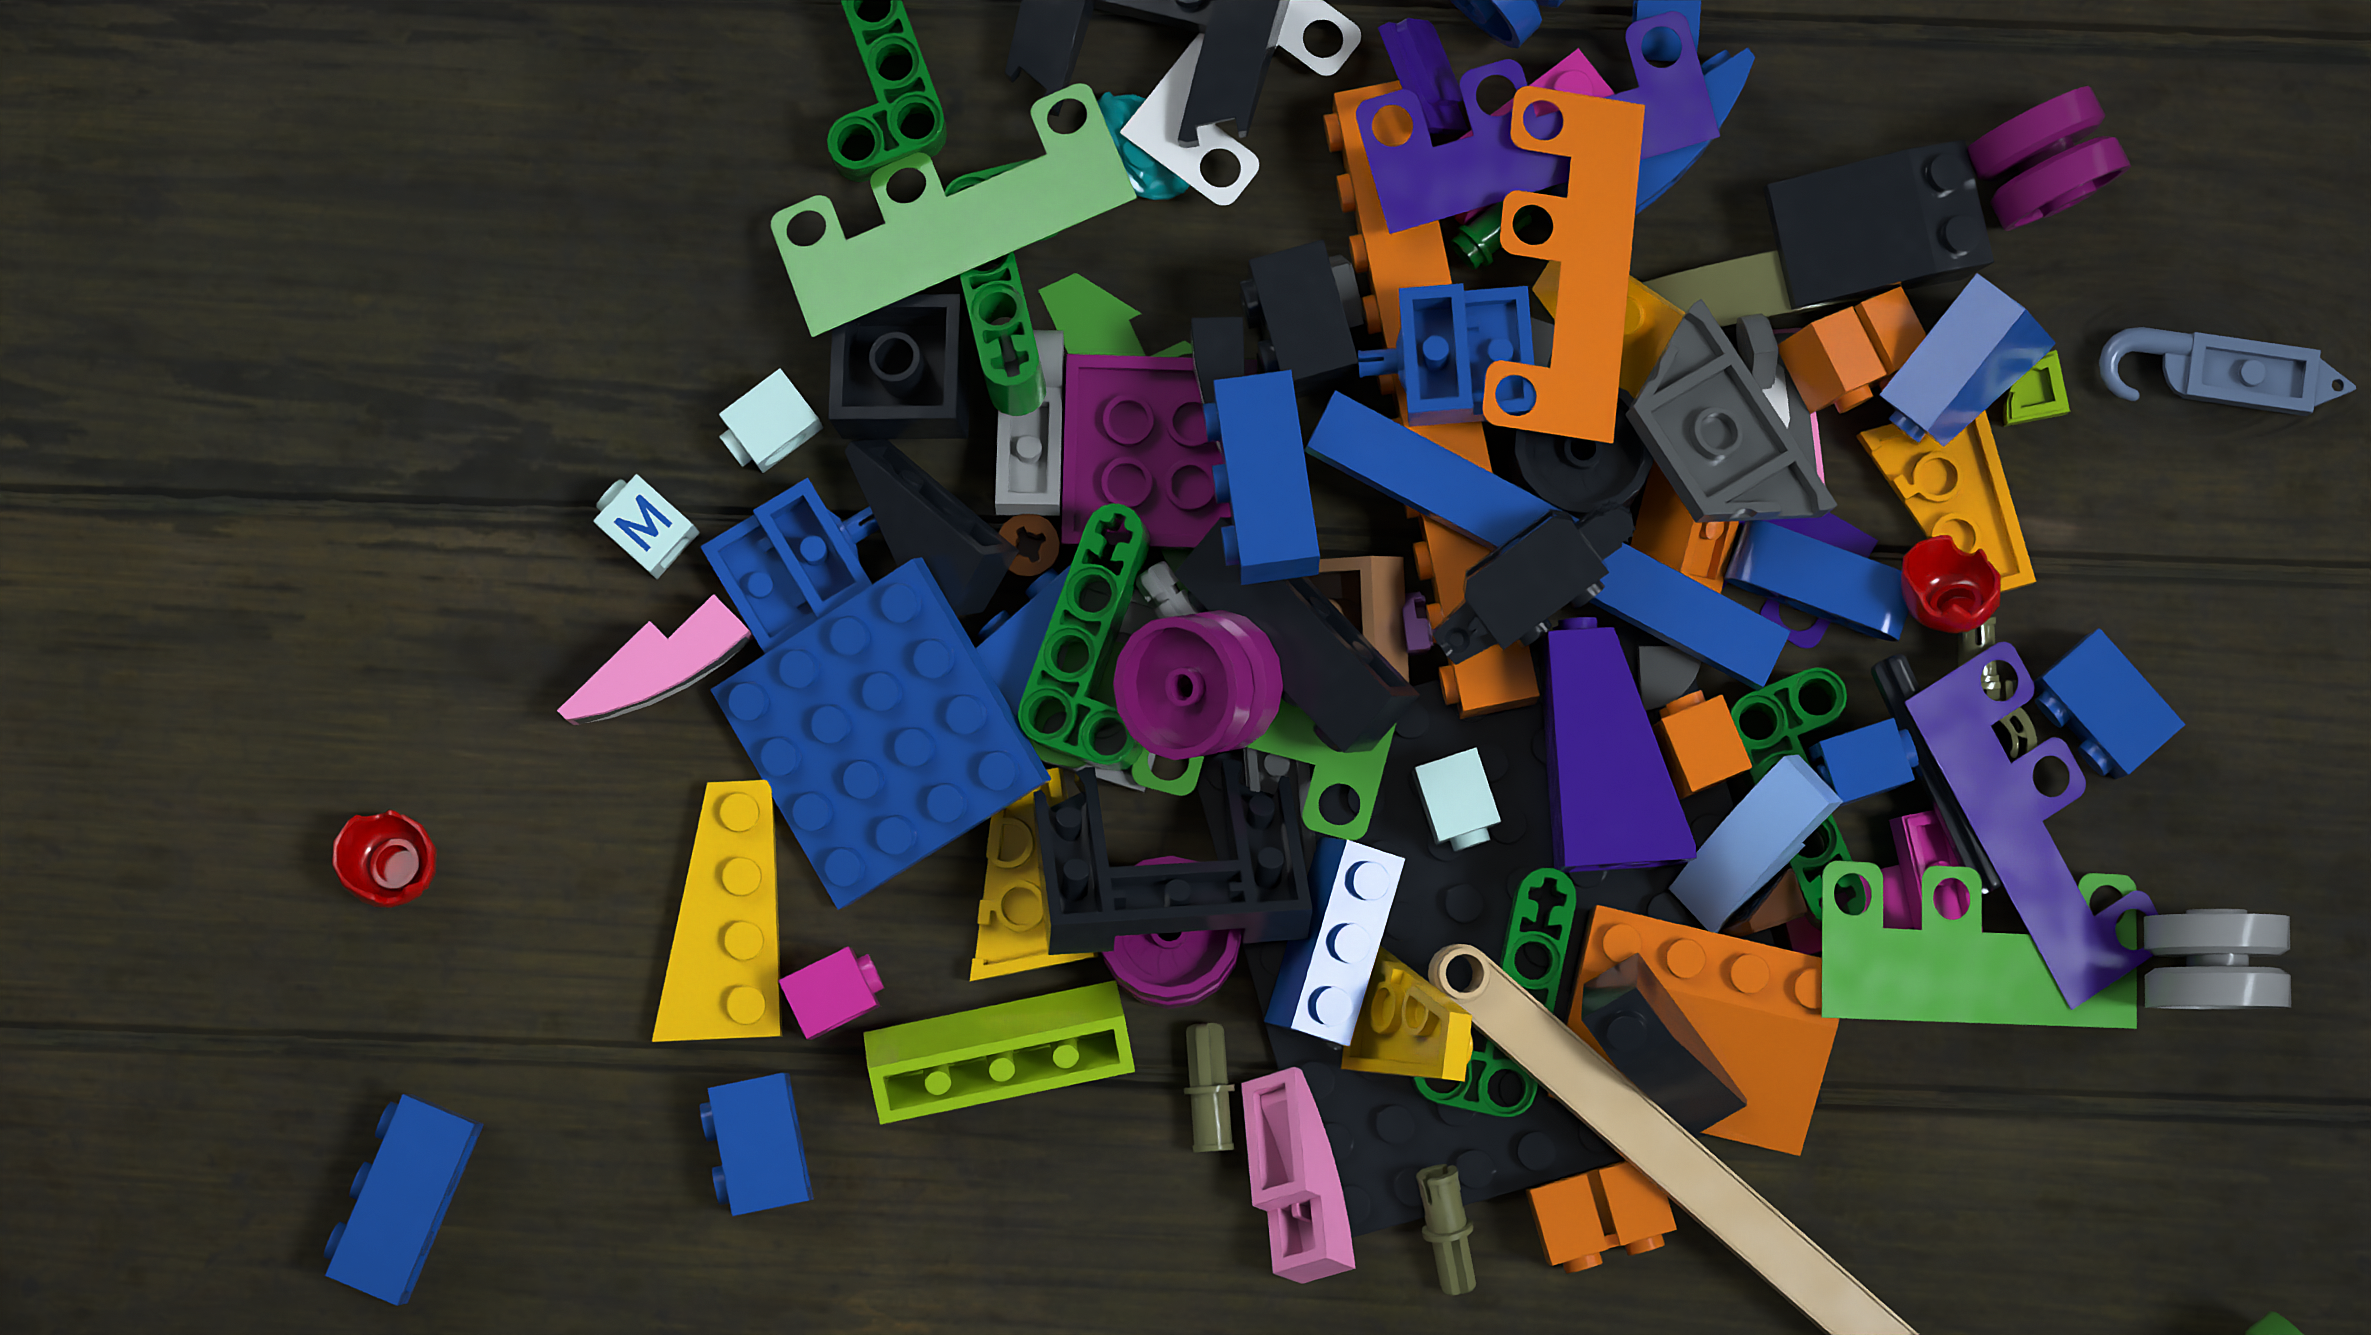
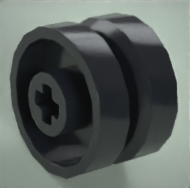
M1620 387L1618 388L1613 444L1515 428L1507 446L1505 470L1507 481L1578 519L1583 518L1595 508L1600 509L1602 503L1607 504L1608 500L1610 502L1617 500L1618 503L1630 508L1654 462L1653 456L1625 415L1634 398L1628 391ZM1578 450L1584 453L1583 460L1574 457L1571 451Z

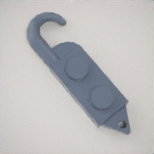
M2146 327L2126 328L2109 339L2102 349L2099 360L2100 375L2106 387L2119 398L2129 401L2138 400L2139 392L2127 386L2120 379L2118 363L2121 357L2132 351L2163 355V373L2166 383L2173 393L2184 399L2308 416L2313 413L2314 407L2351 393L2356 389L2352 382L2320 358L2321 350L2198 332L2187 334ZM2332 382H2337L2340 385V391H2335L2332 388Z

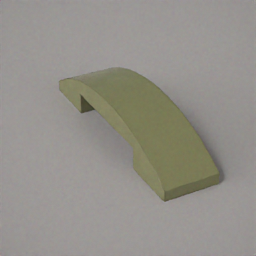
M1778 251L1724 261L1643 282L1645 286L1684 312L1695 302L1702 299L1722 330L1736 327L1738 317L1762 313L1768 320L1813 310L1814 314L1858 305L1877 296L1791 310Z

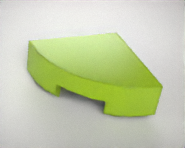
M2057 350L2048 352L2007 390L2003 404L2004 427L2062 416L2070 412Z

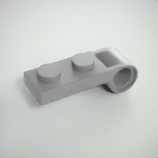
M1033 330L1046 382V396L1043 403L1035 411L1024 416H1010L998 410L996 515L1038 514L1060 516L1064 376L1063 330ZM1017 359L1004 362L1008 377L1020 374Z

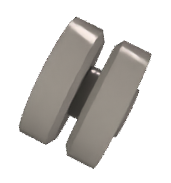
M2192 909L2186 910V914L2144 917V949L2159 957L2186 958V967L2155 968L2145 975V1008H2291L2290 974L2281 968L2249 967V957L2280 956L2290 949V916L2247 914V910Z

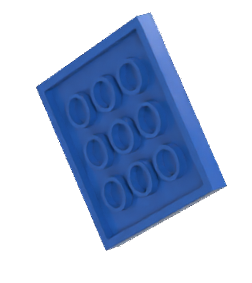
M922 557L911 559L711 689L762 780H767L771 786L773 799L838 910L851 905L1051 780L1049 773L1025 732L1020 727L1018 720Z

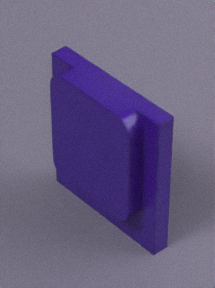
M1407 18L1399 23L1387 22L1379 26L1378 30L1402 89L1414 92L1419 98L1428 132L1432 134L1460 135L1468 131L1457 104L1462 101V93L1433 24L1428 20Z

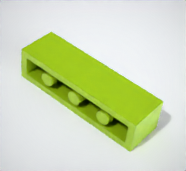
M1116 980L863 1032L867 1067L880 1125L1135 1072Z

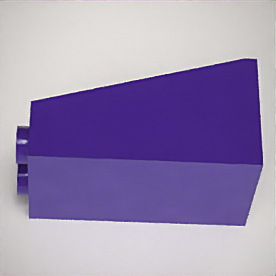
M1595 617L1558 620V626L1553 627V631H1548L1538 644L1554 868L1564 873L1682 866L1696 859L1695 841L1614 627L1598 628L1597 618Z

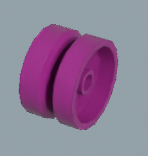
M2085 86L2074 89L2029 109L1983 135L1967 147L1970 163L1978 180L1994 182L2020 172V175L2001 186L1990 201L2005 231L2020 228L2043 217H2050L2080 203L2132 167L2116 137L2100 136L2075 146V143L2094 132L2106 116L2091 87Z
M1225 610L1151 620L1130 636L1118 656L1113 682L1117 711L1129 734L1150 753L1172 760L1245 748L1264 735L1279 711L1283 690L1279 657L1266 633L1247 617Z
M1166 856L1143 860L1135 866L1197 861ZM1241 928L1182 932L1174 941L1161 939L1159 937L1161 933L1115 936L1114 951L1102 952L1105 965L1119 987L1141 1003L1166 1009L1198 1004L1220 990L1234 970L1241 944Z

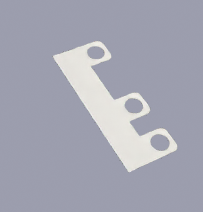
M1290 0L1276 47L1280 45L1316 73L1329 76L1339 70L1358 46L1361 40V32L1356 24L1323 0ZM1316 20H1328L1340 28L1343 34V45L1337 54L1329 58H1319L1308 52L1303 43V33L1310 23ZM1199 33L1120 133L1214 203L1229 205L1237 199L1256 175L1259 169V161L1256 155L1217 127L1216 123L1197 128L1200 146L1192 148L1181 147L1177 140L1205 34ZM1213 149L1229 150L1235 154L1240 162V176L1235 183L1228 187L1212 186L1201 175V160L1207 152Z

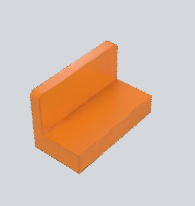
M1654 460L1649 471L1635 526L1636 530H1634L1630 546L1721 594L1739 521L1696 523Z

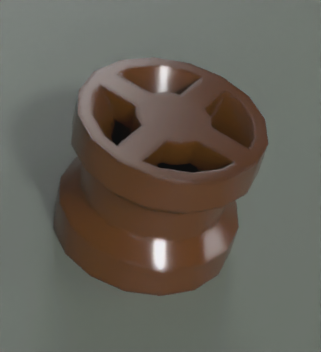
M1038 514L1013 516L1003 524L999 531L1002 537L1019 550L1007 571L1008 575L1024 582H1034L1049 569H1055L1059 563L1061 546L1057 530L1049 520Z

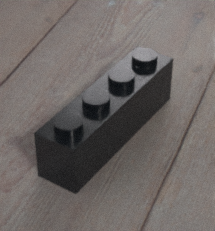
M1220 517L1174 573L1189 590L1187 592L1189 602L1201 613L1225 610L1245 616L1266 633L1279 657L1283 680L1281 698L1294 707H1300L1316 723L1313 726L1315 734L1329 748L1343 753L1372 751L1420 694L1306 576L1241 585L1238 565L1226 566L1223 552L1221 527L1232 526L1231 517Z

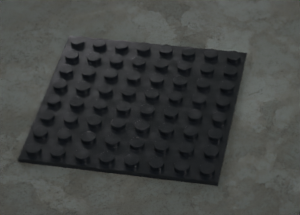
M1629 624L1615 628V632L1639 693L1637 648L1669 646L1670 644ZM1539 650L1531 652L1540 695L1534 705L1460 719L1457 703L1445 704L1440 679L1412 686L1420 695L1396 722L1367 832L1360 839L1349 840L1405 859L1380 945L1428 982L1429 964L1434 954L1443 947L1452 944L1471 945L1483 952L1499 966L1513 897L1519 882L1535 870L1554 868ZM1696 678L1689 688L1677 699L1699 691ZM1665 707L1646 712L1651 727L1662 719L1659 710ZM1243 748L1205 755L1196 784L1218 861L1231 860L1221 776L1222 760L1233 759L1243 763L1238 782L1246 786ZM1477 748L1501 822L1496 826L1487 828L1491 840L1454 852L1451 841L1438 845L1435 844L1412 771L1415 767ZM1309 763L1311 781L1315 765ZM1727 782L1679 800L1696 844V853L1734 809ZM1334 784L1327 787L1319 799V811L1322 817L1334 825L1350 823L1356 818L1360 810L1359 795L1352 787L1346 784ZM1315 831L1316 846L1319 837L1343 839ZM1688 863L1682 866L1565 873L1572 880L1576 889V906L1553 1014L1564 1023L1589 910L1593 906L1600 905L1708 931L1669 889ZM1544 881L1539 889L1529 890L1528 899L1538 903L1536 922L1532 925L1526 924L1521 920L1520 932H1542L1555 939L1556 927L1543 928L1547 911L1553 906H1561V897L1552 894V883ZM1770 928L1738 937L1776 947ZM1722 929L1718 932V934H1723ZM1241 933V942L1265 1020L1288 940L1243 943ZM1526 943L1517 949L1514 964L1517 971L1523 977L1530 980H1538L1546 973L1549 967V958L1541 946L1534 943ZM1457 955L1450 960L1446 968L1447 982L1452 989L1458 992L1463 991L1469 986L1473 975L1471 964L1463 956ZM1265 1022L1278 1070L1282 1071L1292 1067L1301 1069L1317 1105L1341 1182L1351 1238L1425 1217L1416 1175L1420 1170L1430 1166L1447 1164V1168L1451 1165L1458 1168L1460 1193L1464 1206L1624 1159L1556 1098L1548 1097V1091L1539 1084L1532 1105L1525 1112L1514 1117H1495L1440 1105L1423 1099L1416 1092L1411 1076L1341 1069L1344 1045L1317 1039ZM1471 1025L1470 1033L1473 1039V1050L1481 1052L1484 1036ZM1501 1069L1490 1077L1487 1092L1495 1104L1501 1107H1509L1519 1100L1522 1094V1083L1514 1072ZM1424 1078L1426 1085L1437 1093L1451 1091L1458 1082ZM1818 1093L1815 1104L1822 1102L1820 1093ZM1698 1133L1693 1137L1696 1139L1708 1134Z

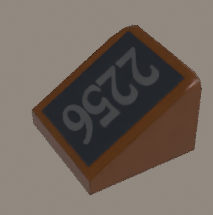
M1787 868L1779 871L1722 928L1723 934L1738 938L1804 917V913L1808 911L1794 870Z

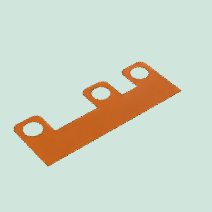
M1534 86L1521 87L1514 95L1510 130L1513 143L1524 150L1571 157L1567 198L1515 190L1507 194L1503 201L1500 243L1503 249L1510 254L1561 262L1551 367L1503 360L1493 362L1486 371L1483 398V415L1493 425L1613 444L1645 105ZM1535 101L1551 102L1562 113L1563 127L1555 138L1539 140L1527 132L1523 123V114L1525 109ZM1527 205H1536L1548 212L1553 222V231L1546 242L1539 245H1529L1522 242L1516 236L1513 230V217L1520 208ZM1519 375L1532 383L1536 391V402L1530 412L1521 416H1513L1507 414L1499 407L1495 392L1497 385L1503 378Z

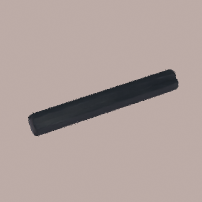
M1895 654L1875 663L1871 667V675L1891 718L1895 719L1898 731L1907 729L1912 737L1919 762L1918 766L1914 768L1959 866L1970 867L1978 872L1982 882V894L1999 888L2003 883L1904 703L1921 692L1906 657L1902 654Z

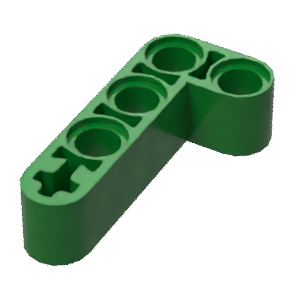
M840 0L878 102L836 120L829 130L827 143L833 164L839 174L851 181H870L877 169L918 152L925 153L931 158L938 154L945 145L947 130L943 110L902 0H885L891 5L890 12L884 19L872 23L862 20L857 15L859 7L866 0ZM891 56H903L912 62L913 65L910 73L901 80H887L878 73L884 60ZM921 113L928 115L935 122L929 135L921 139L907 138L900 131L903 121L912 114ZM855 135L868 136L875 142L874 150L864 160H848L841 154L842 146L847 139Z
M1034 159L965 174L954 179L947 186L945 195L946 197ZM1057 232V233H1055V234H1052V235H1050V236H1048V237H1045V238H1043V239H1041V240H1038V241H1042V240H1046V239H1048V238H1051V237L1057 235L1059 232ZM1010 252L961 273L960 278L990 399L994 407L1003 414L1024 416L1035 411L1043 403L1046 396V382L1014 252ZM987 264L998 265L989 271H978L980 267ZM1012 318L1003 325H991L996 319ZM1017 359L1020 374L1008 377L1004 362Z
M1115 503L1101 506L1093 512L1085 526L1018 710L1020 727L1036 743L1049 750L1111 771L1127 769L1133 765L1140 757L1143 746L1129 734L1117 708L1098 702L1094 698L1133 596L1136 578L1143 569L1151 542L1148 528L1135 511L1125 505ZM1122 523H1124V527L1131 534L1132 539L1129 544L1119 542L1115 546L1111 561L1121 570L1120 575L1117 576L1104 566L1093 564L1095 558H1098L1107 565L1112 552V546L1104 538L1107 530L1118 532ZM1098 581L1108 583L1112 591L1111 600L1108 605L1098 612L1084 611L1080 603L1081 594L1084 589L1091 583ZM1076 641L1086 643L1089 650V658L1086 665L1078 672H1062L1059 668L1058 659L1063 647ZM1062 702L1067 712L1066 721L1062 728L1050 734L1040 733L1036 724V717L1040 708L1046 703ZM1111 723L1124 725L1127 732V740L1123 749L1113 755H1101L1097 751L1095 743L1100 729Z
M1824 668L1807 669L1765 686L1759 691L1756 690L1748 693L1736 702L1730 714L1752 764L1751 769L1741 774L1749 792L1784 756L1799 755L1810 766L1800 741L1820 734L1830 728L1846 705V688L1837 674ZM1811 686L1825 691L1831 702L1830 712L1825 715L1815 716L1804 711L1799 703V691ZM1748 711H1758L1765 714L1771 721L1772 735L1764 740L1750 739L1740 728V716ZM1832 813L1815 829L1823 839V854L1816 858H1806L1797 853L1783 867V870L1787 868L1794 870L1808 911L1804 913V916L1810 925L1819 931H1822V909L1819 906V901L1822 899V878L1819 875L1812 882H1808L1805 875L1817 873L1833 861L1853 862ZM1845 874L1837 881L1834 894L1845 892L1849 898V902L1841 909L1842 912L1848 915H1859L1863 912L1866 903L1864 886L1859 874Z
M1540 868L1529 873L1519 882L1516 888L1499 967L1553 1014L1576 906V889L1572 880L1564 872L1555 868ZM1544 881L1552 883V894L1561 897V906H1553L1547 911L1543 928H1557L1555 939L1542 932H1520L1521 920L1529 925L1536 922L1538 903L1528 899L1529 890L1534 891L1542 887ZM1534 943L1541 946L1547 953L1549 967L1546 973L1538 980H1530L1523 977L1515 967V954L1517 949L1523 944ZM1486 1037L1483 1039L1481 1052L1472 1051L1471 1058L1466 1065L1465 1082L1458 1081L1451 1091L1437 1093L1426 1085L1423 1077L1411 1076L1416 1092L1423 1099L1432 1103L1495 1117H1514L1525 1112L1532 1105L1538 1083ZM1501 1069L1514 1072L1522 1083V1094L1519 1100L1509 1107H1501L1495 1104L1487 1092L1490 1077Z

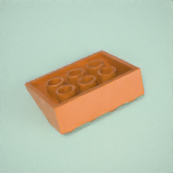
M1600 905L1590 908L1564 1024L1618 1070L1581 1020L1583 985L1632 955L1639 953L1747 1099L1746 1107L1700 1133L1800 1156L1840 1019L1822 1018V958ZM1548 1092L1547 1096L1554 1098V1097Z

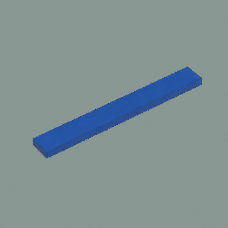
M1336 390L1330 397L1304 448V452L1492 551L1549 509L1563 511ZM1570 515L1575 522H1577V521L1580 520V519H1578V518H1576V517ZM1623 542L1621 548L1604 559L1610 573L1600 579L1605 587L1597 596L1589 601L1590 603L1757 691L1764 688L1791 631Z

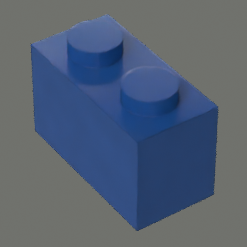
M2100 628L2087 634L2033 681L2034 689L2040 694L2035 699L2038 708L2055 726L2061 728L2066 724L2082 742L2078 747L2080 755L2101 776L2109 772L2116 780L2129 775L2186 725Z
M1894 718L1820 741L1804 751L1811 768L1843 801L1838 807L1896 789L1915 780L1911 768L1919 764L1916 748L1907 729L1898 731Z
M779 1073L707 1088L710 1102L700 1104V1113L707 1142L718 1141L722 1165L713 1167L712 1174L719 1205L730 1204L732 1216L814 1200L790 1074Z

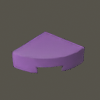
M1420 591L1405 593L1406 603L1402 608L1406 653H1408V656L1426 655L1433 646L1429 620L1426 619L1425 596L1421 595Z

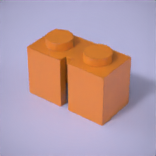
M1902 286L1863 301L1854 308L1851 306L1814 321L1777 346L1778 352L1809 413L1812 414L1834 404L1839 414L1874 397L1870 390L1871 388L1879 385L1883 391L1927 335Z
M1702 690L1674 700L1666 704L1665 708L1659 710L1662 719L1652 727L1679 800L1736 778L1752 768L1723 695L1706 701Z
M1627 1160L1525 1189L1546 1262L1551 1266L1563 1263L1566 1274L1602 1264L1600 1252L1616 1246L1625 1245L1628 1256L1662 1247L1665 1245L1662 1234L1677 1230L1667 1195Z

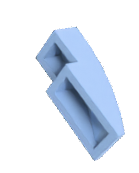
M1799 755L1784 756L1705 841L1696 853L1697 858L1688 862L1669 889L1708 931L1718 933L1805 846L1802 842L1843 801Z

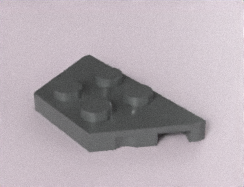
M1700 299L1695 302L1683 315L1625 414L1696 523L1818 518L1828 514L1837 506L1834 498L1703 300Z

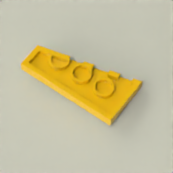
M767 780L707 782L652 1042L782 1037L781 985L778 981L780 980L775 808L772 788Z

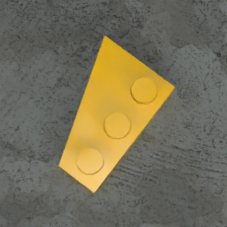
M1063 768L1047 769L1051 777L1050 781L991 817L986 853L988 858L983 900H980L977 924L980 925L976 955L972 959L970 981H979L1098 957L1097 952L1048 955L1038 868L1033 792L1041 789L1046 795L1049 807L1068 799Z
M1379 945L1350 1046L1344 1045L1341 1069L1465 1082L1466 1065L1473 1051V1039L1470 1033L1472 1014Z

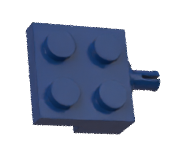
M1463 283L1399 288L1401 329L1396 341V348L1358 350L1360 378H1363V376L1398 374L1399 381L1406 393L1409 427L1487 421L1483 415V398L1488 367L1493 362L1499 360L1534 365L1528 286L1464 291ZM1511 375L1503 378L1497 385L1495 392L1496 401L1499 407L1507 414L1513 416L1525 415L1534 407L1536 391L1528 379L1519 375Z
M808 478L754 509V515L700 546L764 654L872 585L860 565L858 548L856 546L857 542L880 529L870 506L842 522L839 517L825 507Z

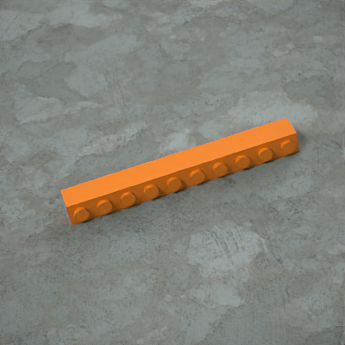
M1399 80L1334 93L1333 114L1323 115L1330 153L1341 151L1346 173L1336 176L1341 209L1343 213L1354 211L1358 235L1349 236L1353 267L1356 274L1366 272L1371 295L1361 297L1366 318L1364 319L1368 335L1379 333L1382 349L1396 348V341L1401 329L1399 288L1452 284L1439 220L1389 234L1356 120V110L1360 103L1367 99L1402 90ZM1387 105L1379 109L1372 121V130L1380 143L1396 147L1404 144L1410 138L1413 122L1410 114L1404 108L1397 105ZM1398 374L1376 375L1381 396L1392 394L1397 418L1391 420L1492 473L1481 421L1409 427L1406 393L1399 381ZM1403 504L1407 519L1418 517L1423 541L1413 543V552L1420 581L1431 579L1436 603L1426 605L1427 620H1429L1432 633V630L1464 599L1463 585L1466 570L1492 552V550ZM1432 635V641H1433V643H1435V642H1437V641L1435 640L1434 636ZM1516 641L1504 650L1497 643L1457 665L1447 657L1449 665L1439 667V677L1445 704L1457 703L1460 719L1534 705L1540 696L1529 645L1521 648Z

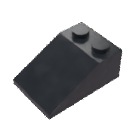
M1965 140L1906 149L1767 184L1763 187L1791 310L1880 295L1902 286L1903 290L1960 281L1994 263Z

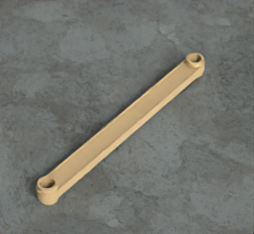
M1452 944L1443 947L1434 954L1429 964V982L1472 1014L1471 1025L1826 1335H1919L1483 952L1471 945ZM1457 955L1466 958L1471 964L1473 971L1469 986L1460 992L1452 989L1446 978V968L1450 960Z

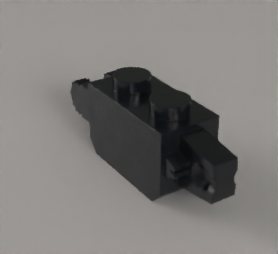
M1608 500L1607 504L1602 503L1600 509L1595 508L1577 522L1566 511L1549 509L1468 568L1465 572L1463 585L1464 599L1432 630V635L1447 657L1457 665L1497 643L1503 650L1515 641L1521 648L1526 647L1551 628L1552 624L1548 617L1569 603L1573 609H1577L1597 596L1605 587L1600 579L1610 573L1604 559L1621 548L1622 542H1629L1628 538L1633 537L1632 532L1636 530V527L1633 525V515L1629 513L1630 508L1618 503L1617 500L1615 502Z

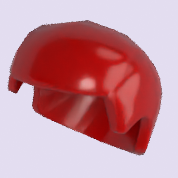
M1939 535L1917 542L1903 556L1901 573L1902 596L1911 616L1922 625L1948 633L1969 632L1987 622L2000 606L2001 575L1992 563L1987 560V555L1983 549H1978L1974 553L1963 552L1958 549L1951 536Z
M388 810L384 813L370 816L355 815L346 822L333 840L332 866L342 886L359 901L378 908H392L417 899L424 890L429 888L436 874L437 849L422 824L404 814L400 815L397 811Z

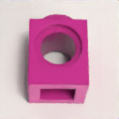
M849 946L778 980L806 1039L813 1040L880 1007L874 993L884 989L883 982L869 954L857 958L854 950Z

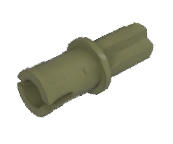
M1219 1023L1193 1024L1188 1026L1186 1030L1190 1087L1184 1088V1094H1191L1194 1134L1193 1152L1234 1149V1143H1232L1228 1091H1235L1234 1084L1228 1085L1224 1028Z
M1441 1164L1420 1170L1416 1178L1425 1211L1426 1225L1422 1228V1235L1426 1241L1432 1242L1442 1291L1445 1295L1454 1296L1460 1293H1468L1476 1286L1467 1238L1474 1227L1473 1221L1465 1215L1460 1193L1458 1168L1454 1165L1447 1168V1164Z

